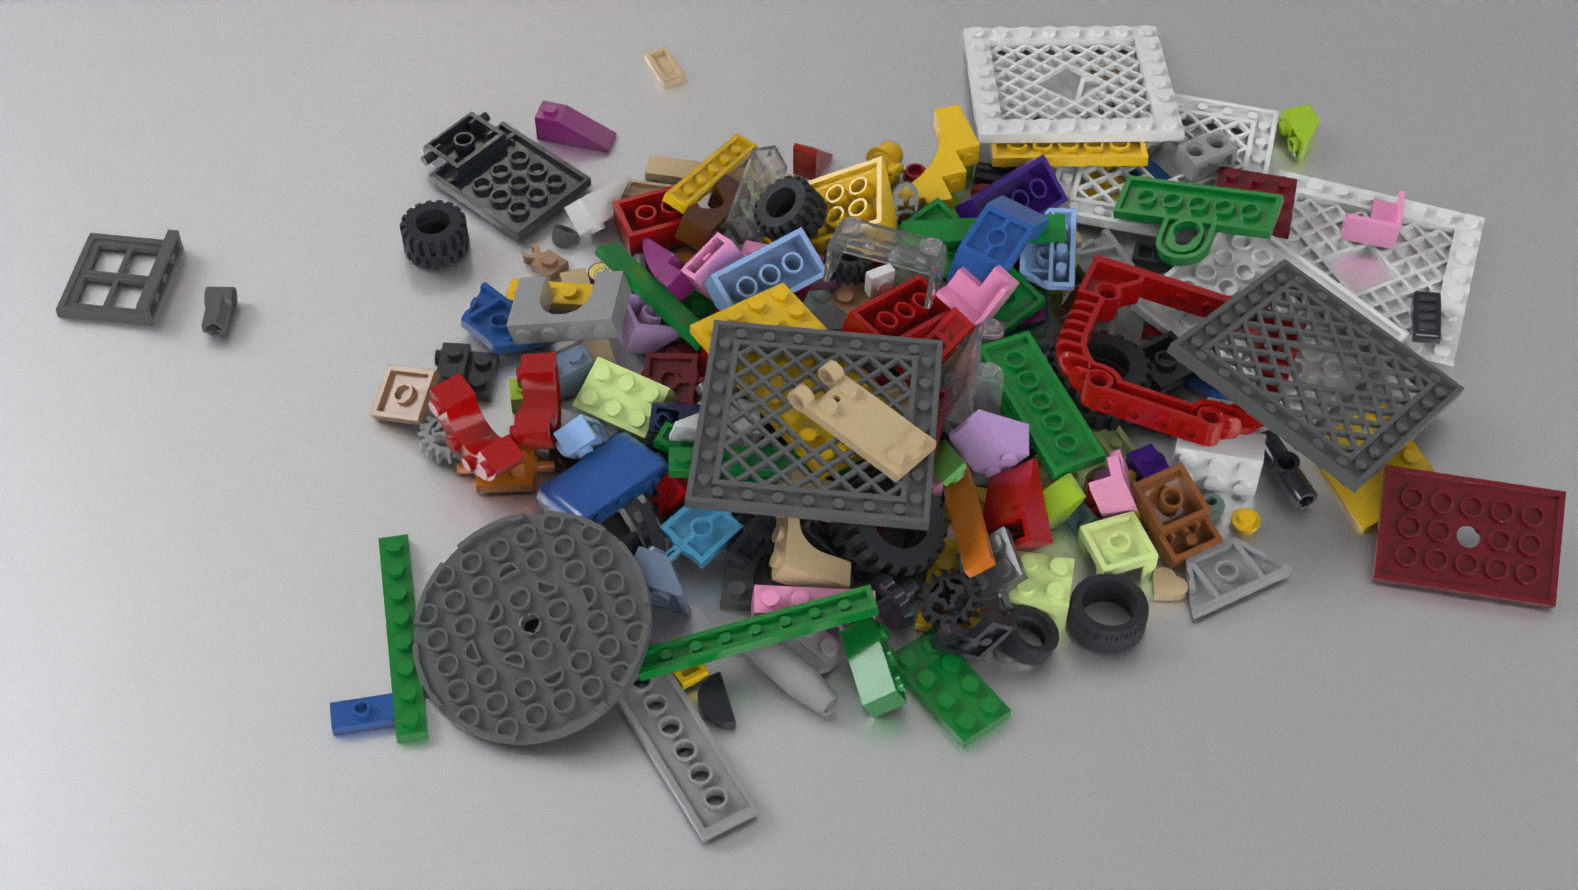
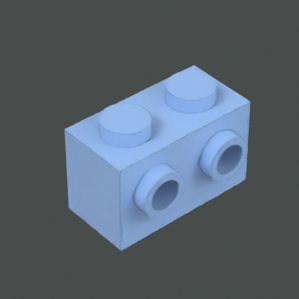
M580 414L553 433L558 441L555 444L559 452L564 457L578 461L601 447L610 438L599 420Z

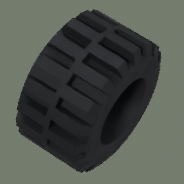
M788 175L784 179L779 178L775 180L774 184L767 186V190L760 194V200L756 201L755 207L757 209L754 211L756 225L773 242L802 227L810 240V238L818 234L817 231L824 225L823 220L827 217V212L825 211L827 204L824 202V198L804 178L797 175L793 177Z
M429 200L424 204L418 203L415 205V208H409L407 214L401 218L400 231L404 252L408 260H412V263L416 266L421 264V267L428 269V267L433 269H439V267L447 268L450 267L449 264L458 263L459 258H464L466 251L469 250L470 241L465 214L461 212V208L458 206L453 207L451 202L443 203V200H437L436 202Z

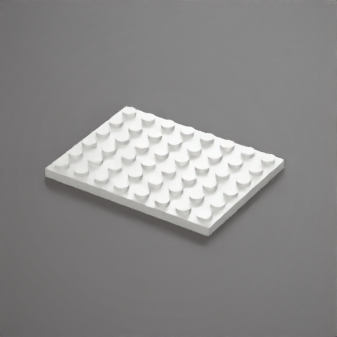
M1217 232L1209 254L1202 261L1189 266H1174L1164 275L1234 297L1283 259H1286L1401 343H1404L1408 337L1407 332L1273 235L1271 239ZM1290 296L1292 302L1300 303L1296 297ZM1139 298L1137 304L1131 305V310L1164 334L1172 330L1178 338L1204 319ZM1277 307L1278 312L1289 314L1287 308ZM1295 309L1297 316L1307 317L1305 311ZM1313 312L1314 318L1322 319L1318 313ZM1307 324L1305 330H1311L1310 324ZM1317 326L1319 332L1329 333L1328 327ZM1335 328L1337 335L1346 336L1340 329ZM1303 336L1305 343L1316 344L1314 338ZM1234 339L1237 346L1247 347L1245 340ZM1322 339L1324 346L1334 347L1332 341ZM1340 342L1343 349L1352 350L1350 343ZM1358 345L1360 351L1368 352L1362 345ZM1298 349L1294 363L1302 383L1348 389L1337 354ZM1220 350L1221 357L1233 358L1231 352ZM1238 353L1240 360L1250 361L1249 354ZM1345 356L1346 362L1357 364L1355 357ZM1363 359L1365 365L1375 366L1373 360ZM1243 367L1244 374L1256 376L1254 369ZM1350 370L1351 376L1362 378L1360 371ZM1291 374L1288 378L1289 381H1293ZM1285 387L1287 394L1298 396L1296 389ZM1303 390L1305 397L1316 398L1314 391ZM1322 393L1324 400L1335 401L1333 394ZM1289 402L1291 409L1302 410L1300 403ZM1308 404L1310 412L1321 413L1319 406ZM1313 419L1314 425H1315L1319 420Z

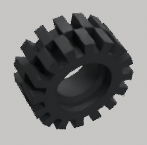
M841 239V243L837 240L833 241V244L829 243L827 248H825L823 264L829 273L827 275L829 276L828 279L831 281L836 279L837 284L845 282V285L850 286V282H853L854 285H859V281L864 283L866 272L872 270L873 252L870 251L868 246L863 247L864 243L862 242L855 244V240L847 242L846 239Z

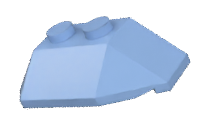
M1049 208L1044 212V215L1065 214L1066 242L1028 243L1020 255L1019 274L1045 289L1074 291L1077 209Z

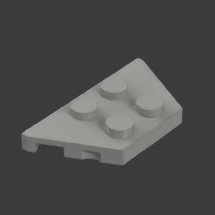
M1108 228L1101 231L1099 238L1096 240L1089 239L1085 242L1084 246L1078 247L1075 251V256L1078 260L1077 273L1082 280L1095 254L1135 266Z
M1236 537L1185 559L1184 564L1192 617L1195 620L1290 576L1291 568L1286 564H1283L1281 567L1267 559L1268 554L1249 547L1247 543Z

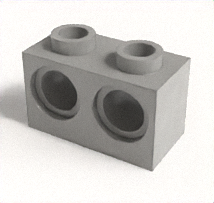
M1221 130L1178 145L1174 165L1191 183L1218 174L1220 166L1233 168L1238 147Z

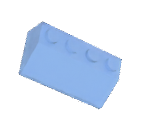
M800 227L711 274L703 285L715 306L721 311L782 282L793 293H796L826 277L829 273L804 230Z

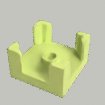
M1134 511L1079 527L1076 548L1081 557H1084L1086 549L1088 550L1097 567V575L1100 573L1117 575L1142 567L1141 579L1153 577L1159 555Z

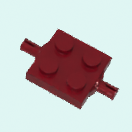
M646 353L645 365L640 374L671 388L679 398L677 402L695 404L697 403L698 394L696 388L705 380V376H701L700 373L702 356L694 353Z

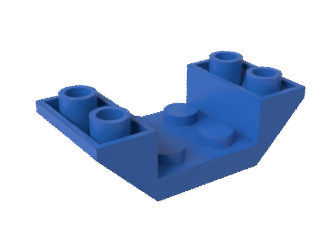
M1003 195L987 203L958 247L946 280L947 284L963 266L982 283L998 265L1009 273L1030 239L1035 242L1038 240L1049 223L1050 218Z

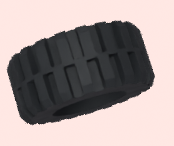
M1103 330L1093 333L1087 348L1095 362L1115 369L1124 381L1151 389L1153 367L1142 348L1138 349L1136 343L1131 340H1125L1124 336L1119 334L1115 336L1109 334V331ZM1055 343L1049 350L1047 361L1089 428L1093 429V431L1101 432L1102 429L1114 431L1118 429V426L1124 428L1130 425L1132 422L1090 409L1081 403V393L1070 385L1069 378L1062 374L1058 366Z
M875 468L866 472L871 479L882 473ZM859 477L850 485L856 490L866 482ZM888 478L877 483L885 492L896 486ZM872 488L863 492L877 494ZM901 491L893 496H901ZM932 493L929 530L904 529L905 542L903 548L887 543L873 525L841 522L829 523L830 533L835 535V538L832 539L835 549L839 548L841 552L839 557L841 559L851 562V571L856 575L863 574V579L866 581L871 580L880 573L889 575L894 582L899 578H912L933 565L939 559V554L943 552L946 545L943 539L947 537L948 526H944L947 517L945 510L942 511L940 507L942 501L939 496L935 497Z

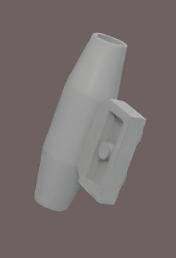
M826 630L745 652L754 665L787 694L822 716L827 715L836 706L839 696L820 674L831 672L847 659L844 645Z

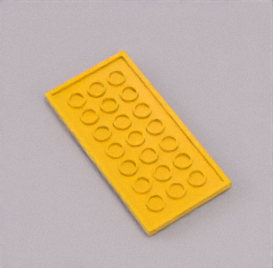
M783 282L690 325V334L708 354L714 320L828 330ZM752 352L744 356L750 364L761 359L756 353ZM779 355L772 359L779 367L790 361L784 355ZM807 358L801 362L809 370L819 364L813 358ZM739 361L736 373L745 368ZM836 361L843 369L848 367L843 361ZM767 363L756 369L764 377L774 371ZM796 366L786 371L792 379L803 374ZM862 366L859 367L866 375L869 374ZM854 371L847 374L855 382L861 379ZM817 372L814 375L820 380ZM751 373L741 378L747 386L758 381ZM780 375L769 381L776 389L787 383ZM809 378L799 383L806 385L809 389L816 386ZM867 383L862 386L868 392H874ZM764 385L753 391L760 399L771 393ZM791 388V389H789L788 391H786V392L783 393V395H784L787 399H788V393L791 392V391L793 390V388ZM821 390L814 395L815 399H820L825 393ZM746 395V397L752 402V404L755 403L748 395ZM881 396L877 397L886 405L888 404ZM777 398L766 403L773 411L784 406ZM758 408L759 412L764 417L768 416V414L764 410ZM795 408L779 416L814 450L834 438L832 434ZM774 420L769 422L776 431L781 429ZM787 433L782 435V438L788 444L795 441ZM842 442L836 444L844 453L850 449ZM801 446L794 449L800 458L808 454ZM830 448L820 454L827 463L838 457ZM857 453L849 457L854 463L863 459ZM814 459L806 463L813 472L822 467ZM843 461L833 469L838 472L848 467V465ZM826 472L818 478L822 480L830 476V474Z

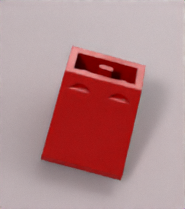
M1031 459L989 477L983 511L987 533L989 535L1005 526L1011 532L1017 551L1032 552L1053 543L1037 459Z

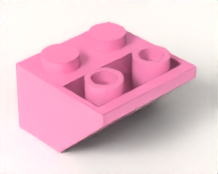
M717 232L681 271L693 284L695 290L711 300L703 283L711 274L742 259L744 255L730 239Z

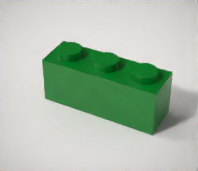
M869 617L839 630L863 707L874 718H877L907 704L904 693L907 690V685L903 676L897 672L896 666L899 665V661L894 650L889 648L887 641L891 640V636L885 624H879L874 617Z

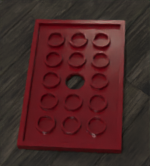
M1386 465L1383 474L1371 581L1553 609L1556 607L1566 491ZM1464 526L1473 527L1480 537L1478 545L1472 548L1462 546L1457 540V531Z

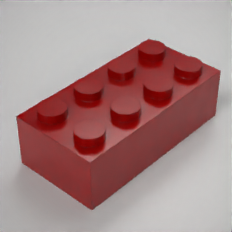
M918 274L850 310L840 331L922 339L951 309L936 296L938 289L921 274Z

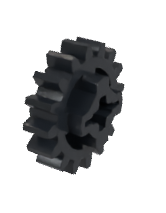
M957 567L953 568L951 574H948L945 568L942 569V576L940 577L931 574L933 581L931 583L923 582L922 584L926 592L918 593L921 603L917 605L921 613H923L922 617L926 623L930 622L935 630L940 626L943 627L948 622L957 625L965 623L967 626H971L969 618L971 616L979 618L980 615L976 608L984 607L981 599L984 596V592L976 577L969 578L965 572L961 574Z

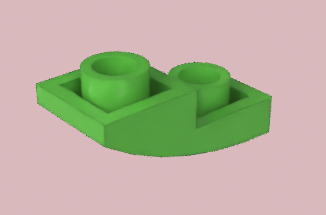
M945 438L939 443L933 472L947 487L951 482L953 484L957 483L965 475V469L968 466Z

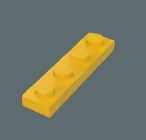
M511 279L505 297L511 302L514 301L520 279ZM548 281L554 294L550 309L577 310L590 298L594 284Z

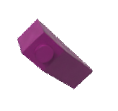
M542 101L535 115L538 140L609 153L617 137L616 132L568 105Z

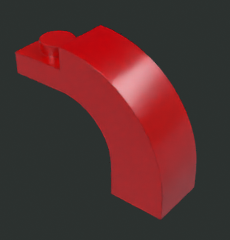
M954 306L922 339L943 340L941 365H943L958 351L960 343L976 326ZM900 366L893 367L901 375L906 372Z

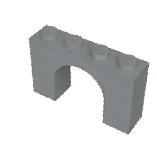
M623 271L597 272L592 294L583 306L566 314H551L549 311L554 294L546 276L520 278L506 326L515 345L619 338L631 289Z

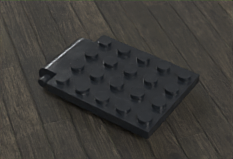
M470 112L423 146L424 155L421 157V161L425 166L431 163L438 168L429 174L430 182L517 241L591 186V178L504 121L495 127L488 122L490 121L488 113L483 112L478 116L474 112Z

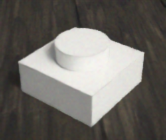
M889 263L866 272L864 291L869 298L882 294L894 287L895 269Z

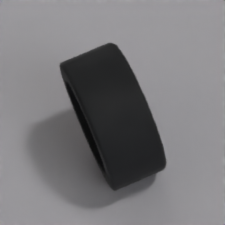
M1020 606L1014 608L1007 617L1014 618L1016 625L1025 626L1034 631L1039 636L1043 646H1036L1026 642L1019 636L1016 630L1004 639L1000 645L1005 653L1021 664L1030 666L1042 664L1050 657L1058 645L1060 639L1058 628L1045 612L1035 607Z

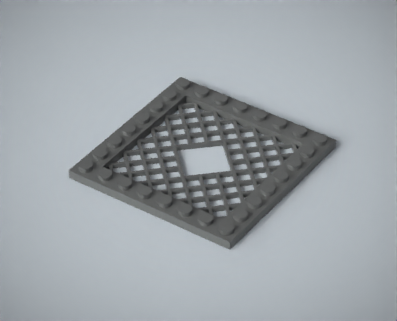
M1283 259L1173 341L1166 351L1179 363L1198 375L1200 379L1210 384L1224 397L1230 399L1248 415L1254 417L1272 433L1278 435L1296 451L1302 453L1320 469L1326 471L1354 493L1450 406L1465 389L1286 259ZM1290 296L1296 297L1300 303L1292 302ZM1277 307L1287 308L1289 314L1278 313ZM1295 309L1305 311L1307 317L1297 316ZM1313 312L1318 313L1322 319L1314 318ZM1263 317L1274 319L1275 325L1264 323ZM1281 320L1291 321L1293 328L1283 326ZM1299 323L1310 324L1311 330L1301 329ZM1317 326L1328 327L1329 333L1319 332ZM1249 328L1259 329L1261 336L1250 334ZM1335 328L1340 329L1346 336L1337 335ZM1267 331L1278 332L1280 339L1269 337ZM1286 334L1296 335L1298 341L1287 340ZM1303 336L1314 338L1316 344L1305 343ZM1234 339L1245 340L1247 347L1237 346ZM1322 339L1332 341L1334 347L1324 346ZM1253 342L1264 343L1266 350L1254 348ZM1340 342L1350 343L1352 350L1343 349ZM1271 345L1282 346L1284 353L1273 351ZM1358 345H1362L1368 352L1360 351ZM1290 347L1337 354L1348 389L1302 383ZM1220 350L1231 352L1233 358L1221 357ZM1238 353L1249 354L1251 361L1240 360ZM1257 356L1268 357L1270 364L1260 363ZM1345 356L1355 357L1357 364L1346 362ZM1276 359L1287 360L1289 367L1277 365ZM1363 359L1373 360L1375 366L1365 365ZM1381 361L1385 362L1392 369L1383 368ZM1243 367L1254 369L1256 376L1244 374ZM1261 370L1272 371L1274 378L1263 377ZM1350 370L1360 371L1362 378L1351 376ZM1280 373L1291 374L1293 381L1282 380ZM1368 373L1378 374L1380 381L1370 379ZM1386 375L1396 377L1398 383L1388 382ZM1404 378L1409 379L1415 386L1406 385ZM1266 384L1277 386L1279 393L1268 391ZM1354 384L1365 385L1367 392L1356 391ZM1285 387L1296 389L1298 396L1287 394ZM1373 387L1383 388L1385 395L1376 394ZM1391 389L1401 391L1403 397L1393 396ZM1303 390L1314 391L1316 398L1305 397ZM1409 392L1417 394L1411 399ZM1322 393L1333 394L1335 401L1324 400ZM1341 395L1351 397L1354 404L1344 403ZM1359 398L1369 399L1372 407L1361 405ZM1378 401L1388 402L1390 409L1380 408ZM1289 402L1300 403L1302 410L1291 409ZM1308 404L1319 406L1321 413L1310 412ZM1396 404H1402L1404 406L1398 410ZM1327 407L1338 409L1340 416L1329 414ZM1346 410L1356 411L1358 418L1348 417ZM1364 413L1375 414L1377 421L1366 420ZM1383 415L1391 416V418L1385 422ZM1313 419L1323 420L1326 428L1316 427ZM1332 422L1343 423L1345 431L1334 429ZM1351 425L1361 426L1363 433L1353 432ZM1369 427L1378 429L1373 434H1371ZM1337 437L1348 438L1350 446L1339 444ZM1356 440H1363L1364 442L1357 446Z
M714 320L685 497V508L928 531L935 449L902 477V482L900 480L894 482L884 473L871 479L863 470L872 464L865 461L857 466L849 458L856 454V452L849 449L844 453L836 446L837 443L841 442L836 437L814 450L779 416L793 408L783 393L791 388H796L799 383L808 378L816 385L810 389L814 395L821 390L826 394L830 389L814 374L829 360H840L848 366L843 369L845 375L854 371L861 378L856 383L860 386L867 383L874 390L871 394L875 397L881 396L890 408H894L901 416L936 441L943 340ZM752 352L756 353L761 359L750 364L744 356ZM779 355H784L790 361L779 367L772 359ZM807 358H813L819 364L809 370L801 362ZM739 361L745 368L736 373ZM767 363L774 371L764 377L756 369ZM865 363H871L876 370L866 375L859 367ZM796 366L803 374L792 379L786 371ZM894 366H900L906 372L896 378L888 370ZM751 373L758 381L747 386L741 378ZM881 374L890 381L882 387L873 381L874 378ZM780 375L787 383L776 389L769 381ZM911 377L910 390L901 383ZM734 384L742 389L735 395H733ZM764 385L771 393L760 399L753 391ZM896 386L904 394L894 400L886 392ZM748 395L755 403L744 409L737 401ZM777 398L784 406L773 411L766 403ZM909 399L908 412L899 405ZM731 405L739 412L730 417ZM758 408H761L768 414V416L760 421H757L750 415V413ZM744 417L751 426L741 432L734 423ZM774 420L781 429L770 434L763 426ZM729 428L735 436L726 441ZM758 430L765 438L754 445L746 436ZM787 433L795 441L783 447L776 439ZM741 440L748 449L737 454L730 446ZM771 443L778 452L767 457L760 449ZM801 446L808 454L797 460L790 451ZM830 448L838 457L827 463L820 454ZM725 451L732 459L723 464ZM754 453L762 462L751 468L743 459ZM784 456L792 464L781 471L773 462ZM814 459L822 467L810 473L803 465ZM844 461L852 470L841 476L833 468ZM738 464L745 472L734 478L727 469ZM768 466L775 475L764 481L757 472ZM798 469L805 478L794 484L786 475ZM828 472L835 481L825 487L817 478ZM858 475L866 483L855 490L847 481ZM751 476L757 483L743 481ZM885 478L890 479L896 485L887 492L877 485V483ZM781 479L787 486L775 485L774 483ZM811 482L816 488H807L804 486ZM841 485V486H843L847 491H839V490H833V489H835V488H837L838 486ZM872 488L877 494L863 492ZM901 491V496H893Z

